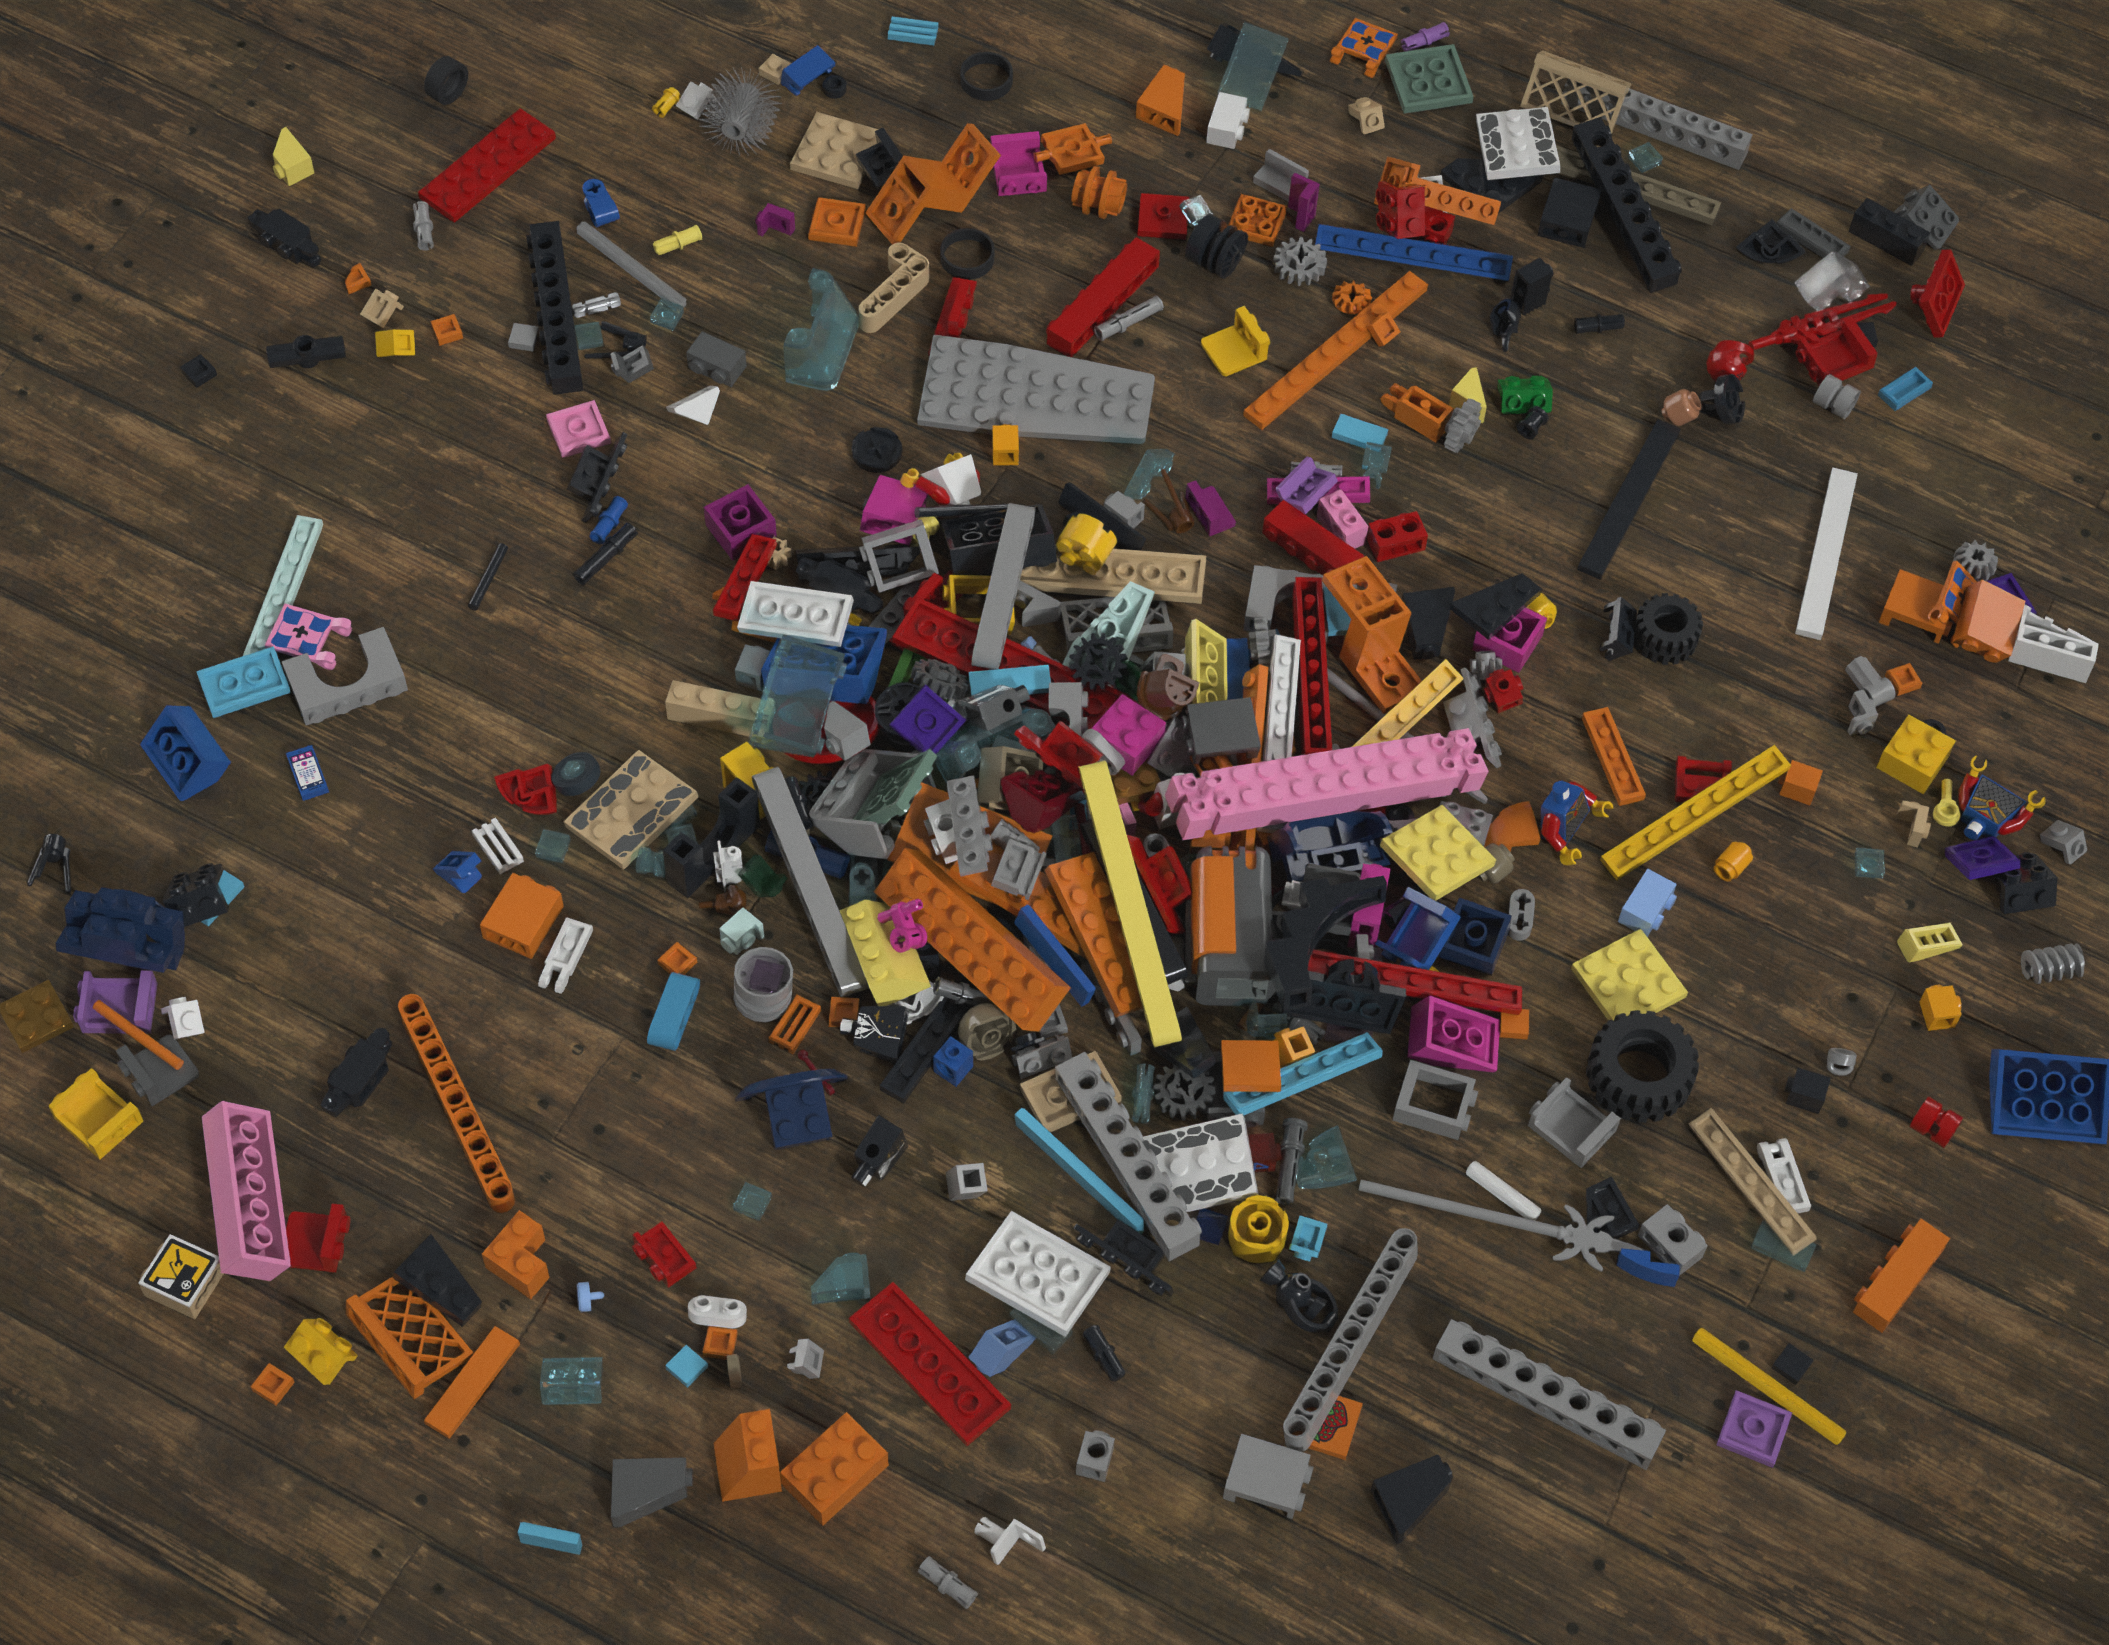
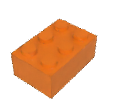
M846 1412L780 1472L781 1484L823 1526L889 1466L888 1452Z

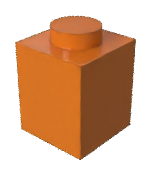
M1792 760L1790 769L1780 775L1778 783L1783 786L1779 795L1811 805L1823 770Z

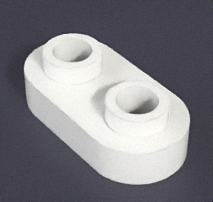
M701 1295L689 1301L688 1317L693 1323L699 1325L738 1328L746 1322L747 1308L739 1300Z

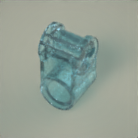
M856 863L851 868L849 875V906L863 900L877 902V896L874 893L873 868L867 863ZM860 869H864L865 874H870V877H866L863 883L859 882V878H854V875H857Z

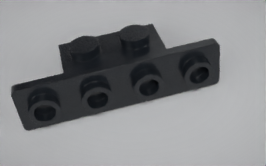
M622 432L616 439L609 456L588 445L583 449L567 490L589 501L581 520L585 523L591 516L596 518L602 507V504L599 503L600 498L606 496L611 486L608 483L609 477H613L619 467V464L616 463L617 458H621L628 444L624 443L628 435L627 433Z
M1071 482L1065 484L1058 503L1071 513L1065 516L1062 523L1064 526L1067 525L1073 515L1076 518L1078 514H1086L1101 521L1104 524L1102 529L1107 533L1110 530L1114 533L1117 539L1115 546L1119 549L1142 550L1146 541L1142 534Z
M1119 1219L1104 1240H1101L1077 1223L1073 1227L1077 1235L1076 1240L1088 1249L1094 1246L1101 1251L1099 1255L1104 1260L1113 1265L1115 1262H1118L1125 1267L1123 1271L1128 1276L1137 1281L1139 1278H1142L1148 1282L1147 1287L1161 1297L1163 1294L1169 1297L1173 1295L1172 1286L1153 1274L1165 1256L1158 1245Z

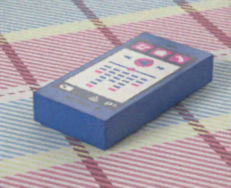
M312 745L286 753L303 801L329 793Z

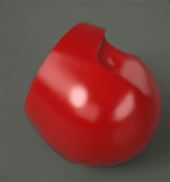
M1720 341L1709 353L1706 362L1707 371L1714 381L1719 376L1725 374H1734L1741 380L1747 372L1746 365L1754 360V350L1749 345L1739 341ZM1740 354H1745L1747 357L1740 358Z

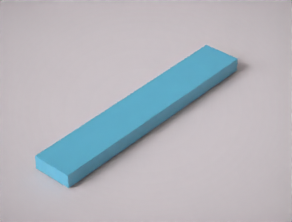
M1366 1032L1280 1068L1281 1092H1224L1223 1099L1235 1115L1243 1114L1244 1116L1382 1057L1383 1050Z
M1021 1108L1015 1113L1016 1126L1117 1220L1119 1219L1138 1233L1142 1234L1144 1232V1219L1028 1111Z

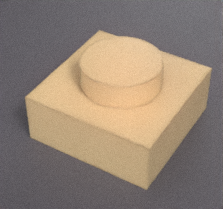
M772 54L759 67V75L779 85L783 69L791 63Z

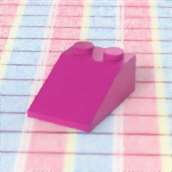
M1428 996L1411 1007L1408 1058L1433 1066L1496 1072L1500 1020L1433 996Z

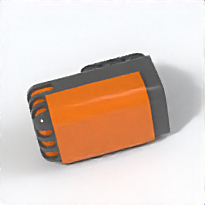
M1212 846L1203 847L1198 852L1196 860L1191 864L1189 879L1193 893L1189 899L1191 900V974H1196V1001L1199 1004L1209 1006H1251L1255 1003L1266 1005L1268 1004V999L1278 995L1264 962L1265 942L1284 939L1282 933L1283 912L1272 911L1271 861L1269 854L1264 848L1255 846V851L1245 850V846H1239L1238 850H1228V846H1222V850H1212Z

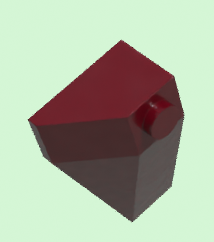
M1056 769L1054 774H1045L1043 770H1036L1034 775H1027L1024 771H1018L1002 777L1000 782L1012 819L1019 823L1022 829L1032 833L1048 828L1085 798V794L1082 792L1083 788L1076 783H1070L1065 780L1059 769Z

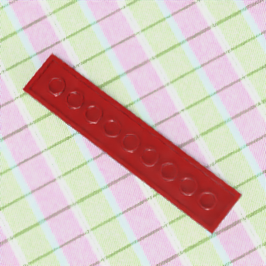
M917 597L892 636L893 643L927 659L952 664L960 671L959 674L966 675L967 678H969V672L993 670L972 666V655L979 625ZM1006 638L999 669L1049 665L1051 683L1081 682L1082 679L1076 681L1073 678L1077 671H1071L1069 667ZM1088 684L1087 687L1083 688V691H1088V708H1083V717L1088 718V729H1092L1122 694L1132 701H1136L1127 694L1106 685L1105 692L1101 690L1100 686H1097L1095 692H1092L1090 684ZM1049 693L1030 694V699L1022 702L1051 716L1049 712ZM1053 717L1070 725V722L1064 717Z

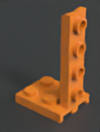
M1387 156L1380 181H1385L1398 188L1422 185L1425 187V206L1495 225L1501 201L1417 178L1421 165ZM1375 197L1374 204L1378 205V202Z

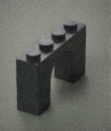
M737 777L718 795L720 807L718 820L711 833L700 845L680 832L663 849L667 884L686 898H689L716 871L713 852H719L717 841H720L721 848L731 846L739 848L760 827L757 791Z

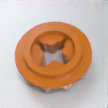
M1353 280L1351 283L1343 281L1342 285H1336L1332 294V301L1334 306L1343 313L1359 314L1371 304L1372 297L1370 289H1366L1364 283L1359 285ZM1350 293H1354V294H1355V298L1353 299V302H1350V301H1351L1350 296H1349Z

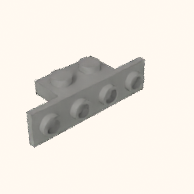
M1466 668L1460 669L1467 692L1443 702L1451 731L1469 728L1475 743L1482 742L1486 758L1496 768L1501 767L1499 756L1502 753L1498 743L1493 739L1492 734L1495 733V729L1491 720L1486 715L1488 705L1483 696L1480 695L1479 690L1482 689L1481 682L1476 674L1472 675Z
M974 775L947 781L960 876L988 871L987 862H990L988 851L993 850L990 834L985 833V828L989 827L987 812H981Z

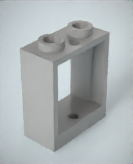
M921 519L862 538L864 546L859 547L863 561H869L871 570L867 571L871 586L876 585L879 592L930 577L934 572L939 574L926 529ZM915 534L925 567L882 581L872 548Z
M1410 1060L1392 1121L1458 1140L1461 1130L1467 1132L1471 1118V1115L1466 1114L1468 1106L1474 1107L1478 1091L1473 1090L1476 1079ZM1421 1080L1464 1093L1457 1120L1409 1106L1416 1081Z

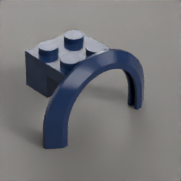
M819 1069L774 1077L745 1086L735 1097V1102L752 1099L753 1096L765 1092L775 1150L830 1140L832 1132L822 1081L835 1083L845 1081L848 1077L846 1074L835 1069Z

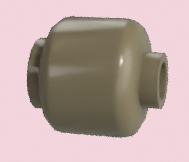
M1491 843L1485 849L1496 859L1495 865L1477 877L1482 882L1488 880L1490 883L1497 884L1513 871L1514 866L1512 862L1515 859L1503 844L1498 846Z

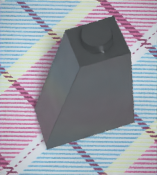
M686 1457L613 1459L611 1504L613 1527L620 1528L686 1498L687 1486H693V1468L687 1467Z

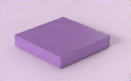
M1736 1390L1716 1445L1773 1468L1792 1412Z

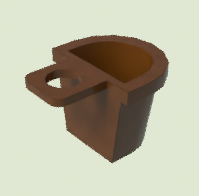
M1162 654L1159 657L1155 671H1142L1137 687L1139 705L1163 721L1171 720L1174 716L1177 717L1181 714L1185 706L1193 701L1200 682L1182 674L1184 663L1181 660L1168 654ZM1166 662L1172 663L1175 671L1172 669L1163 670L1164 664Z

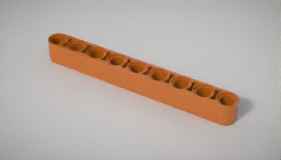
M416 994L405 995L400 999L398 1008L409 1038L490 1207L497 1213L508 1212L515 1204L511 1182L423 1000ZM410 1010H418L417 1012L412 1014L408 1013ZM421 1032H429L425 1036H418ZM439 1054L437 1058L429 1059L431 1055ZM443 1077H451L447 1081H439ZM454 1100H462L458 1104H450ZM465 1123H473L470 1127H461ZM476 1146H484V1148L479 1151L472 1150ZM487 1169H495L492 1174H484V1171ZM500 1192L507 1193L502 1198L494 1197L496 1194Z

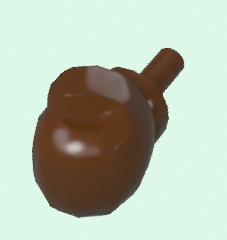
M729 885L725 893L716 894V901L699 902V908H716L717 913L735 915L742 907L746 908L747 896L738 886Z

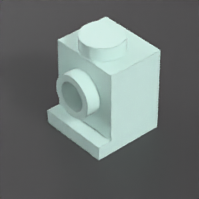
M742 907L720 928V943L727 952H734L738 955L743 949L751 947L756 937L759 940L764 937L763 923Z

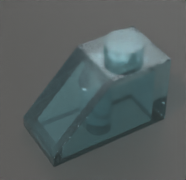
M847 1253L843 1257H837L811 1286L812 1304L870 1298L867 1255Z

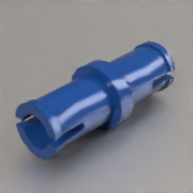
M615 496L607 510L601 512L598 517L599 522L589 535L593 542L604 544L611 530L618 526V519L628 507V503L624 498Z

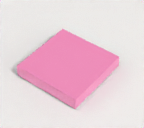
M595 400L546 414L547 422L562 458L583 452L587 445L592 448H598L611 444L610 436Z

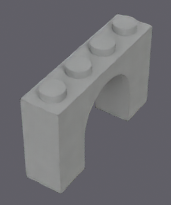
M1254 565L1244 631L1255 632L1254 617L1267 616L1270 630L1275 607L1282 600L1292 597L1295 577L1323 578V575ZM1322 582V591H1323V587H1326V586H1325V584ZM1325 617L1326 644L1343 647L1346 635L1328 636Z
M384 627L358 635L368 668L364 676L354 684L334 687L323 683L317 677L308 653L282 661L286 678L305 725L320 723L326 718L348 713L352 709L371 705L378 700L397 696L408 690L404 673Z

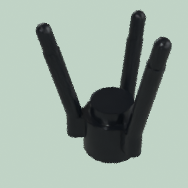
M605 321L601 322V330L624 337L623 348L627 349V352H616L621 357L642 345L646 347L647 335L629 331ZM613 352L585 354L584 358H611L610 354Z
M48 834L44 837L39 856L27 882L28 886H32L36 877H41L46 862L56 863L62 858L65 891L67 894L71 893L69 865L71 850L65 848L66 839L58 834Z

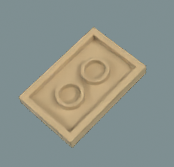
M1094 1051L1087 1054L1090 1060L1095 1059L1101 1070L1100 1076L1103 1081H1108L1115 1092L1114 1098L1117 1103L1121 1102L1122 1096L1098 1053ZM1055 1069L1020 1084V1090L1037 1121L1049 1132L1080 1120L1056 1081ZM1084 1084L1081 1086V1088L1083 1089H1090L1093 1087L1090 1084ZM1099 1106L1096 1107L1095 1110L1100 1111L1105 1109L1106 1107Z

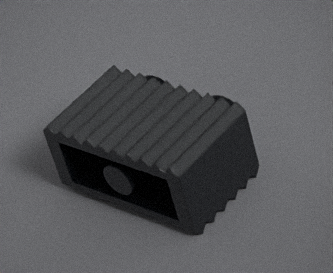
M1537 258L1515 270V279L1513 280L1510 299L1517 303L1520 313L1525 316L1526 313L1530 314V311L1546 305L1547 296L1550 292V282L1554 275L1553 269L1541 258Z

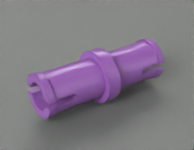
M1445 22L1429 29L1422 28L1419 30V33L1401 39L1403 44L1401 46L1404 52L1423 46L1429 47L1432 45V42L1448 37L1450 33L1445 31H1448L1449 28Z

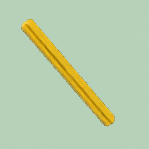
M1700 1328L1695 1333L1692 1341L1786 1410L1792 1412L1793 1415L1835 1445H1838L1843 1440L1846 1430L1704 1328Z

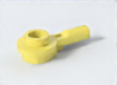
M1950 779L1942 780L1941 800L1933 810L1934 820L1943 826L1956 825L1960 819L1959 808L1956 805V801L1952 800V780Z

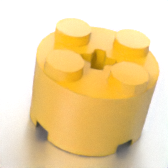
M1078 514L1076 518L1074 515L1071 517L1057 539L1056 546L1061 553L1060 559L1062 562L1069 566L1075 564L1083 568L1087 573L1095 575L1102 568L1117 543L1116 536L1111 530L1107 533L1102 529L1104 524L1098 519L1086 514Z
M1256 1195L1246 1198L1245 1201L1233 1209L1230 1218L1228 1240L1236 1257L1252 1263L1272 1262L1278 1257L1285 1246L1289 1226L1288 1216L1285 1210L1283 1211L1278 1205V1202L1267 1196Z

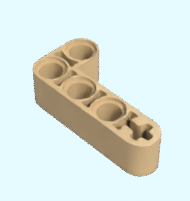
M894 243L889 247L888 268L892 275L859 305V326L864 332L873 333L878 331L929 283L928 259L904 243Z

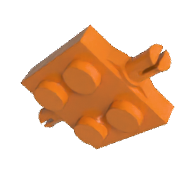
M1086 123L1041 134V142L1045 150L1034 152L1033 158L1036 163L1049 159L1054 164L1059 175L1104 164L1105 157L1100 150V146L1112 144V137L1110 134L1096 137L1090 132Z

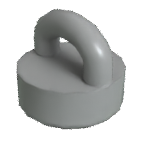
M1831 1048L1827 1056V1069L1832 1074L1838 1076L1850 1074L1854 1069L1857 1055L1851 1050ZM1834 1064L1843 1065L1847 1067L1844 1069H1838L1834 1067Z

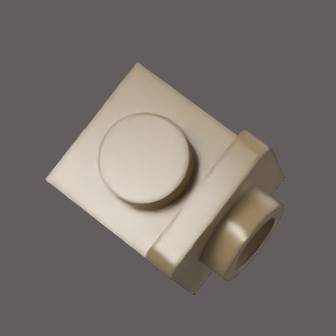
M375 289L360 315L384 328L395 308L402 310L404 306L397 302L399 297L392 292L385 290L382 293Z

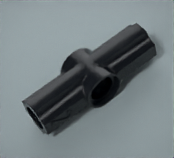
M302 335L297 337L292 343L266 347L270 368L296 364L302 368H312L319 361L346 357L343 335L314 339L309 335Z

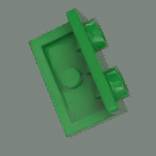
M1538 375L1531 376L1530 379L1509 376L1498 380L1497 389L1502 398L1501 412L1503 414L1527 413L1532 406H1538L1545 410L1546 413L1552 411L1553 388L1548 378Z

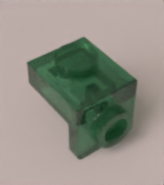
M753 855L738 873V876L757 897H774L778 895L783 889L782 885L788 879L785 874H776L760 855Z

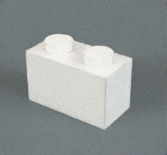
M1219 92L1208 125L1206 143L1235 149L1237 140H1242L1244 126L1242 124L1243 122H1248L1250 109L1246 108L1247 98Z

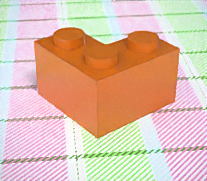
M519 1210L482 1253L486 1269L529 1299H532L550 1278L546 1263L533 1255L545 1241L542 1225Z

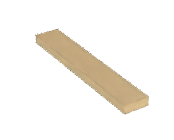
M1712 1108L1688 1123L1689 1128L1793 1256L1817 1240L1816 1235Z

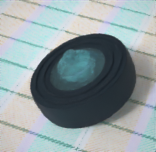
M573 753L562 759L555 766L552 772V782L556 789L565 796L579 795L589 790L597 782L601 773L600 766L590 753Z

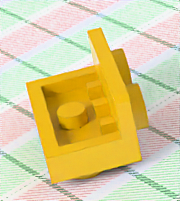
M303 1319L284 1348L323 1385H330L346 1361H355L358 1355L351 1349V1343L342 1337H338L331 1330L332 1326L324 1319Z

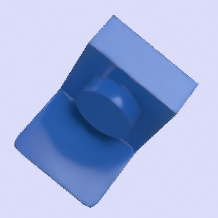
M451 851L433 868L436 874L461 893H466L482 877V874L475 867L481 862V859L475 852Z

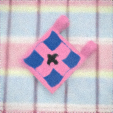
M285 603L266 641L265 648L274 646L276 652L293 657L308 653L311 662L327 670H333L336 666L335 654L328 651L321 652L331 629L342 636H349L352 631L351 621L347 618H333Z

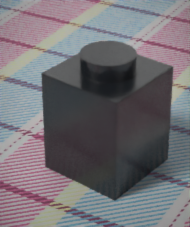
M1798 1067L1794 1077L1788 1076L1784 1092L1789 1093L1786 1104L1819 1114L1825 1102L1831 1078Z

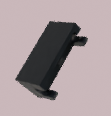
M1622 597L1606 604L1603 612L1613 610V613L1609 615L1611 620L1609 640L1601 643L1599 648L1600 651L1608 649V652L1605 653V658L1608 661L1633 653L1637 609Z

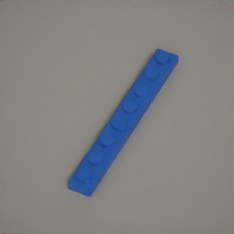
M1319 224L1315 245H1321L1320 250L1509 281L1513 255L1410 238L1397 239L1391 235Z

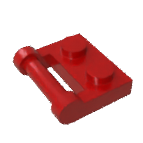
M1677 755L1675 802L1688 801L1730 774L1732 761L1686 759V756ZM1685 769L1721 773V777L1685 774Z

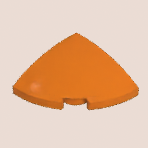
M1529 801L1511 805L1499 812V815L1490 824L1484 848L1491 843L1498 846L1503 844L1511 852L1512 847L1539 845L1540 835Z

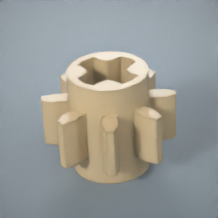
M773 536V539H776L777 546L767 566L777 570V568H781L783 565L787 566V558L792 557L791 548H787V540L782 541Z

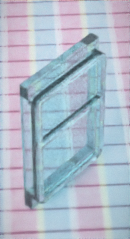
M1244 22L1217 95H1219V92L1245 97L1247 98V106L1249 108L1262 111L1289 38Z

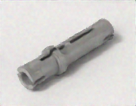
M1156 295L1122 314L1112 315L1110 320L1094 327L1095 336L1099 341H1103L1116 333L1125 332L1127 327L1158 311H1162L1164 306L1161 299Z

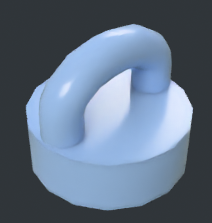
M580 1282L576 1285L578 1310L580 1312L591 1311V1300L604 1298L603 1292H590L589 1282Z

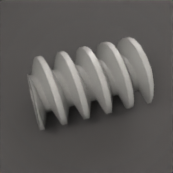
M2077 943L2075 945H2058L2054 948L2046 947L2043 950L2040 948L2034 949L2033 952L2026 950L2021 955L2022 973L2027 980L2032 977L2035 984H2040L2042 977L2046 983L2051 982L2052 974L2057 981L2062 980L2063 973L2067 979H2071L2073 977V970L2078 978L2083 977L2084 955L2080 945Z

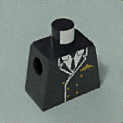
M863 1006L860 1008L858 1020L842 1018L840 1034L854 1036L853 1045L857 1051L895 1064L901 1056L909 1012L906 1006Z
M878 1115L855 1151L854 1157L858 1168L851 1176L852 1180L866 1187L872 1176L879 1180H883L908 1148V1143L901 1128Z

